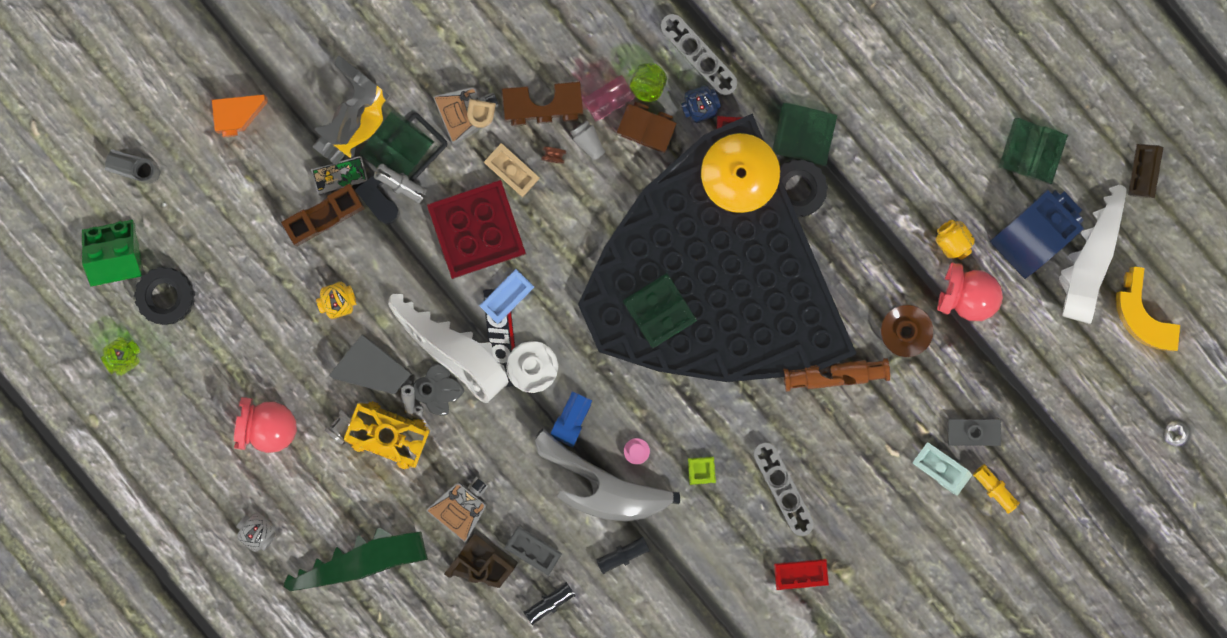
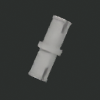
M384 164L379 165L377 170L382 173L375 172L374 178L390 186L393 192L397 194L402 193L416 203L423 200L424 197L418 194H426L424 187L409 180L408 176L404 173L399 174Z

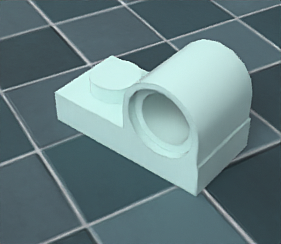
M928 442L912 462L916 467L956 496H958L972 477L969 470Z

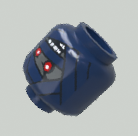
M706 85L685 92V102L681 103L685 117L691 116L695 123L716 117L718 109L721 108L715 89L710 90Z

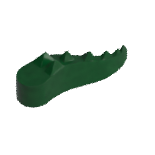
M377 528L372 540L366 542L359 535L356 538L353 550L345 553L336 547L331 561L324 563L317 558L311 571L306 572L299 569L297 578L288 574L283 584L284 588L291 592L354 581L398 565L428 560L422 532L393 536L382 528Z

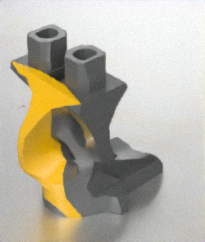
M341 56L336 58L335 66L349 79L354 86L355 94L352 99L339 105L334 113L332 123L315 128V131L321 136L312 146L335 165L340 162L344 155L352 159L355 153V146L369 139L383 122L381 108L389 97L386 92Z

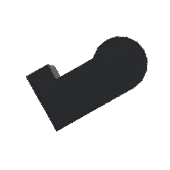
M373 175L355 191L377 219L382 223L392 224L399 218V208L395 203L387 200L378 189L384 183L376 180Z

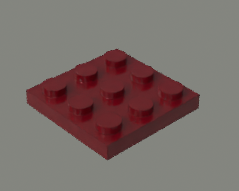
M501 180L427 204L452 279L526 255Z

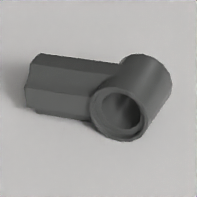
M111 149L107 155L105 162V171L146 184L154 183L160 176L159 166L151 160ZM149 164L151 173L148 177L143 178L141 176V169L144 165Z

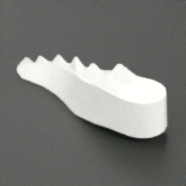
M1123 185L1109 188L1112 195L1103 198L1106 207L1093 212L1097 220L1095 227L1081 231L1082 236L1086 240L1083 249L1068 255V258L1074 265L1062 270V275L1059 277L1066 292L1063 317L1087 324L1092 322L1099 288L1114 255L1127 191Z
M392 294L389 297L388 306L411 337L436 361L458 377L481 402L488 403L508 384V378L504 370L493 358L491 343L476 342L472 339V332L458 333L451 330L449 321L436 323L430 320V312H417L414 310L413 302L404 303L403 294Z

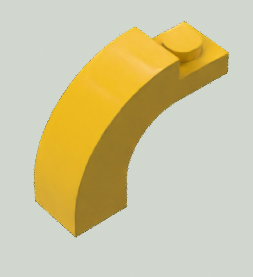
M1129 268V272H1125L1123 286L1127 288V292H1116L1117 312L1123 326L1132 337L1148 347L1164 351H1178L1180 325L1162 323L1148 315L1142 304L1145 268Z

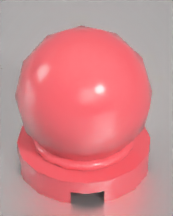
M950 264L945 276V280H948L949 284L946 293L940 292L937 310L948 315L952 309H955L960 317L968 321H984L991 318L999 310L1003 299L1002 288L996 278L982 270H972L964 273L963 264Z
M241 397L239 406L242 407L241 417L237 416L234 433V442L236 443L234 449L245 450L247 444L251 443L256 450L272 453L287 448L293 442L297 432L296 420L286 406L273 401L263 402L255 407L253 398Z

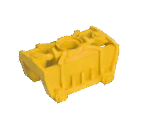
M374 401L358 403L344 441L351 444L355 451L363 452L366 450L397 462L396 465L404 470L409 469V467L416 468L430 429L425 426L426 423L421 419L410 420L380 408L379 403ZM358 411L373 416L378 425L371 423L370 426L364 424V421L357 416ZM383 428H390L394 432V439L390 443H383L379 438V433ZM363 429L368 431L367 435L373 438L364 440L349 434L351 430L359 431ZM410 430L423 435L424 438L422 441L414 440L410 442L405 440L406 436L400 433ZM403 445L409 447V450L416 455V458L413 459L400 454L395 446L402 448Z

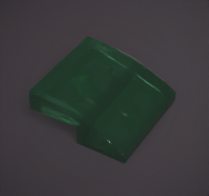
M783 103L772 150L776 155L794 160L803 159L820 166H826L838 115L795 104Z
M393 110L377 132L371 136L359 154L377 168L379 165L384 164L399 174L404 173L409 176L435 141Z
M1014 118L998 167L1037 181L1052 184L1068 135L1046 126H1039L1020 118Z
M667 273L623 300L652 349L697 321Z

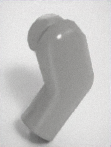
M411 385L403 386L401 397L407 417L412 420L413 418L421 419L424 407L422 405H415L414 388Z

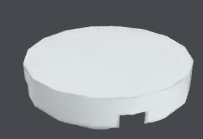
M528 341L521 343L512 350L508 357L506 366L508 378L515 387L524 392L535 393L543 391L553 383L557 376L558 362L556 355L550 347L542 342Z

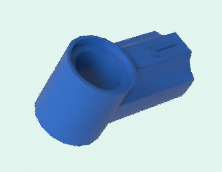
M572 392L550 434L557 441L573 448L583 427L581 424L589 411L592 400Z

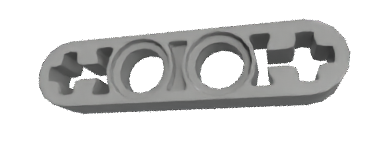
M675 14L664 17L661 22V32L666 39L719 95H731L737 87V79L734 74L681 17ZM667 21L672 23L677 21L679 23L677 29L681 34L684 30L688 32L681 37L678 43L674 40L678 38V35L673 30L670 32L666 31L668 27ZM691 38L697 42L698 47L693 53L684 51L682 44L686 39ZM707 57L713 59L715 68L711 72L703 71L700 67L702 59ZM721 68L723 72L719 75L724 80L731 79V89L723 88L721 90L719 88L720 80L715 77L714 81H712L709 77L715 75L718 69Z
M760 443L754 449L753 456L793 533L798 536L808 535L813 529V519L778 451L770 443ZM762 447H765L766 450H772L773 453L769 455L772 463L776 460L779 462L778 466L771 467L767 472H765L763 467L769 466L765 459H759L758 457L761 454L760 449ZM775 470H781L785 475V480L780 485H774L770 481V475ZM792 493L796 496L797 503L793 508L783 506L782 498L785 494ZM802 507L803 512L798 513L801 519H807L809 522L805 525L806 530L795 529L794 525L797 524V520L794 515L789 518L788 513L795 512Z

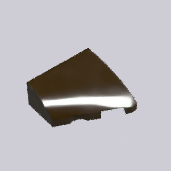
M476 531L445 571L444 575L450 578L452 576L466 578L468 582L473 583L484 582L488 586L500 588L513 572L518 562Z

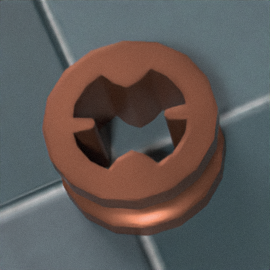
M553 147L543 148L545 155L542 156L541 160L564 164L565 160L562 157L566 154V150Z

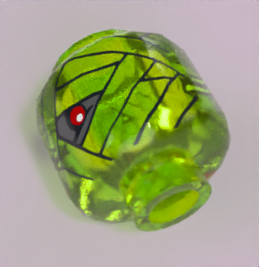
M654 63L639 65L630 81L631 92L636 98L645 102L657 100L662 95L666 86V73L659 65Z
M118 337L103 348V356L100 358L111 374L116 373L122 376L139 365L140 359L138 354L141 353V350L133 339L128 341L124 337Z

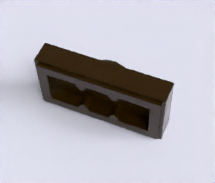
M1137 144L1128 192L1129 196L1155 198L1164 147Z

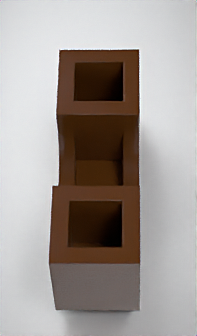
M580 82L554 84V99L545 106L536 105L531 101L528 86L502 89L505 122H511V126L527 125L526 121L537 120V124L552 123V118L563 117V121L578 120V116L583 115Z
M348 184L328 195L321 203L309 209H303L281 223L293 245L298 247L364 210L365 207L354 187Z

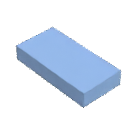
M515 269L479 306L499 324L534 289V286Z

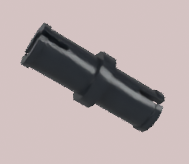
M642 536L628 545L616 547L617 550L597 558L596 562L602 574H605L622 564L625 566L630 564V560L650 552V549Z
M566 582L548 596L546 594L543 595L542 600L523 612L533 626L534 623L550 612L553 614L557 612L556 608L576 595Z

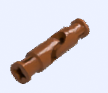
M883 358L882 361L876 362L861 360L841 364L835 363L819 370V367H815L817 365L801 370L789 371L784 369L786 392L792 388L801 387L816 389L868 383L869 380L877 379L890 381L888 358ZM827 372H831L830 379L823 377L822 375H824Z

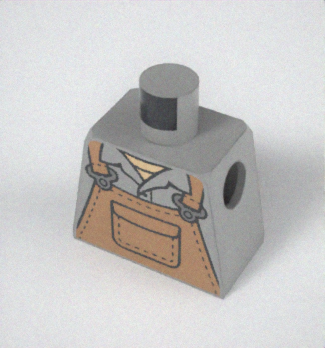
M475 87L433 97L453 145L458 144L482 129L473 126L468 120L467 111L470 99L496 103L495 108L499 107L494 92L479 98Z
M477 476L467 488L458 482L426 511L462 541L466 542L487 506L480 499V496L489 486Z

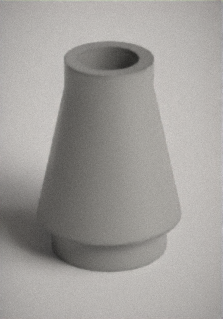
M587 120L570 131L573 136L572 140L593 161L605 153L594 125H590Z

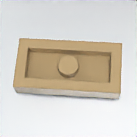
M502 143L484 161V164L522 198L540 179Z

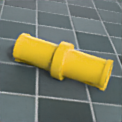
M985 464L981 465L972 474L988 491L987 495L990 498L994 497L1007 514L1016 509L1020 504L1005 488L1006 484L1003 480L999 481Z

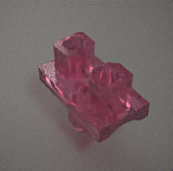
M620 75L583 98L582 101L595 122L633 100L636 96L628 86L623 75Z

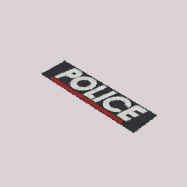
M495 289L483 290L484 300ZM485 312L488 343L492 344L493 358L501 366L508 378L507 360L515 348L512 313L510 312L497 324ZM508 378V384L505 387L514 386Z

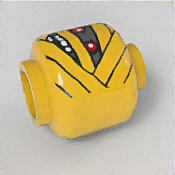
M337 282L322 287L320 298L316 299L320 313H326L330 319L351 314L353 306L357 305L351 285L346 286L344 282Z

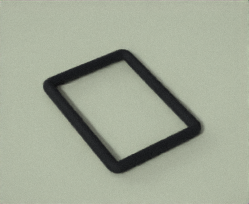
M412 113L374 153L375 159L380 164H384L395 171L380 154L416 118L442 145L409 178L412 182L434 161L448 144L446 139L418 113Z

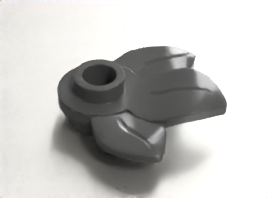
M442 364L430 367L425 377L417 379L413 384L415 399L425 403L431 413L440 416L448 415V402L458 399L464 393L462 385L449 378L451 371ZM424 385H427L430 388V392L428 395H425L422 392V387Z

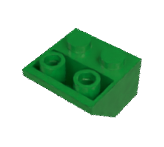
M133 219L82 230V265L90 287L142 276V259Z

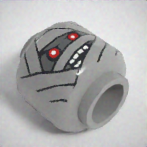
M255 513L251 517L245 515L237 525V528L240 530L237 535L238 540L253 552L265 551L277 536L274 533L275 525L259 513Z

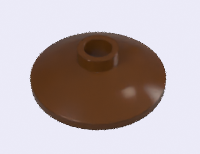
M898 306L892 309L882 322L881 337L883 343L895 355L901 357L919 355L928 348L932 341V321L926 312L916 306ZM904 326L910 328L911 333L909 336L902 335L901 330Z

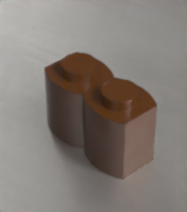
M634 102L633 105L628 104L616 135L665 153L677 124L672 121L673 116L661 111L658 112V115L648 112L649 107L639 102Z

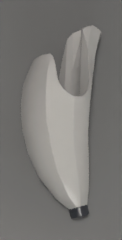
M544 428L538 432L535 438L537 451L541 457L569 469L591 482L593 487L592 496L581 497L563 491L557 494V498L580 512L607 520L632 521L645 519L663 511L670 504L679 505L680 503L679 492L622 481L569 451Z

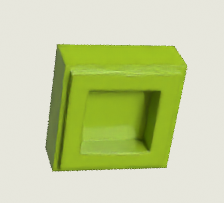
M714 457L688 458L690 485L716 483Z

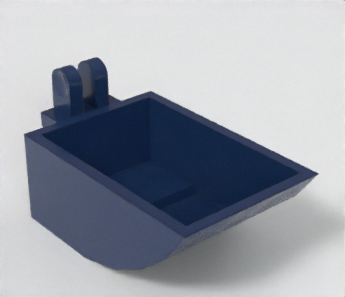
M1047 188L989 242L1026 279L1084 229L1081 225L1084 219L1079 215L1082 209L1065 191L1059 194L1056 189L1051 192Z

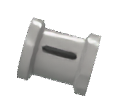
M340 410L339 417L330 427H326L325 431L337 442L343 444L352 417L345 411Z

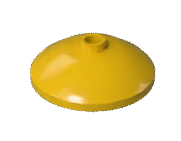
M732 134L718 140L708 150L702 163L701 179L707 195L715 204L731 212L743 213L756 210L771 199L779 184L780 167L774 151L766 142L749 134ZM738 168L746 170L744 178L737 177L736 170Z

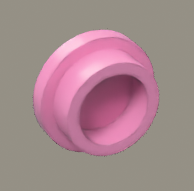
M634 438L625 444L624 456L630 463L642 464L648 459L650 448L643 439Z

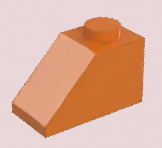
M265 95L212 100L215 131L218 134L222 133V137L238 136V132L245 131L268 103L267 97Z

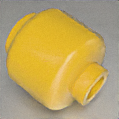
M949 220L938 228L936 242L947 258L954 259L958 257L961 260L972 253L971 248L975 243V239L964 222Z

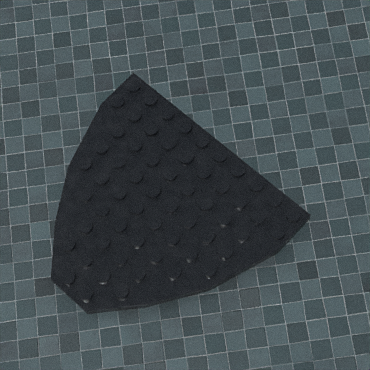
M753 114L706 133L642 190L605 245L578 303L600 353L658 372L721 382L785 377L784 369L789 371L801 370L817 365L815 367H819V370L857 354L781 178L774 195L766 204L756 210L743 213L731 212L719 207L709 198L703 187L701 179L702 163L708 150L718 140L732 134H749L764 141ZM738 168L736 170L737 177L744 178L746 170Z

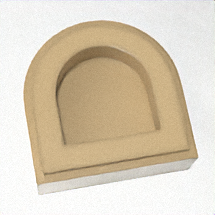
M470 99L467 111L469 122L477 128L489 126L494 118L496 103Z

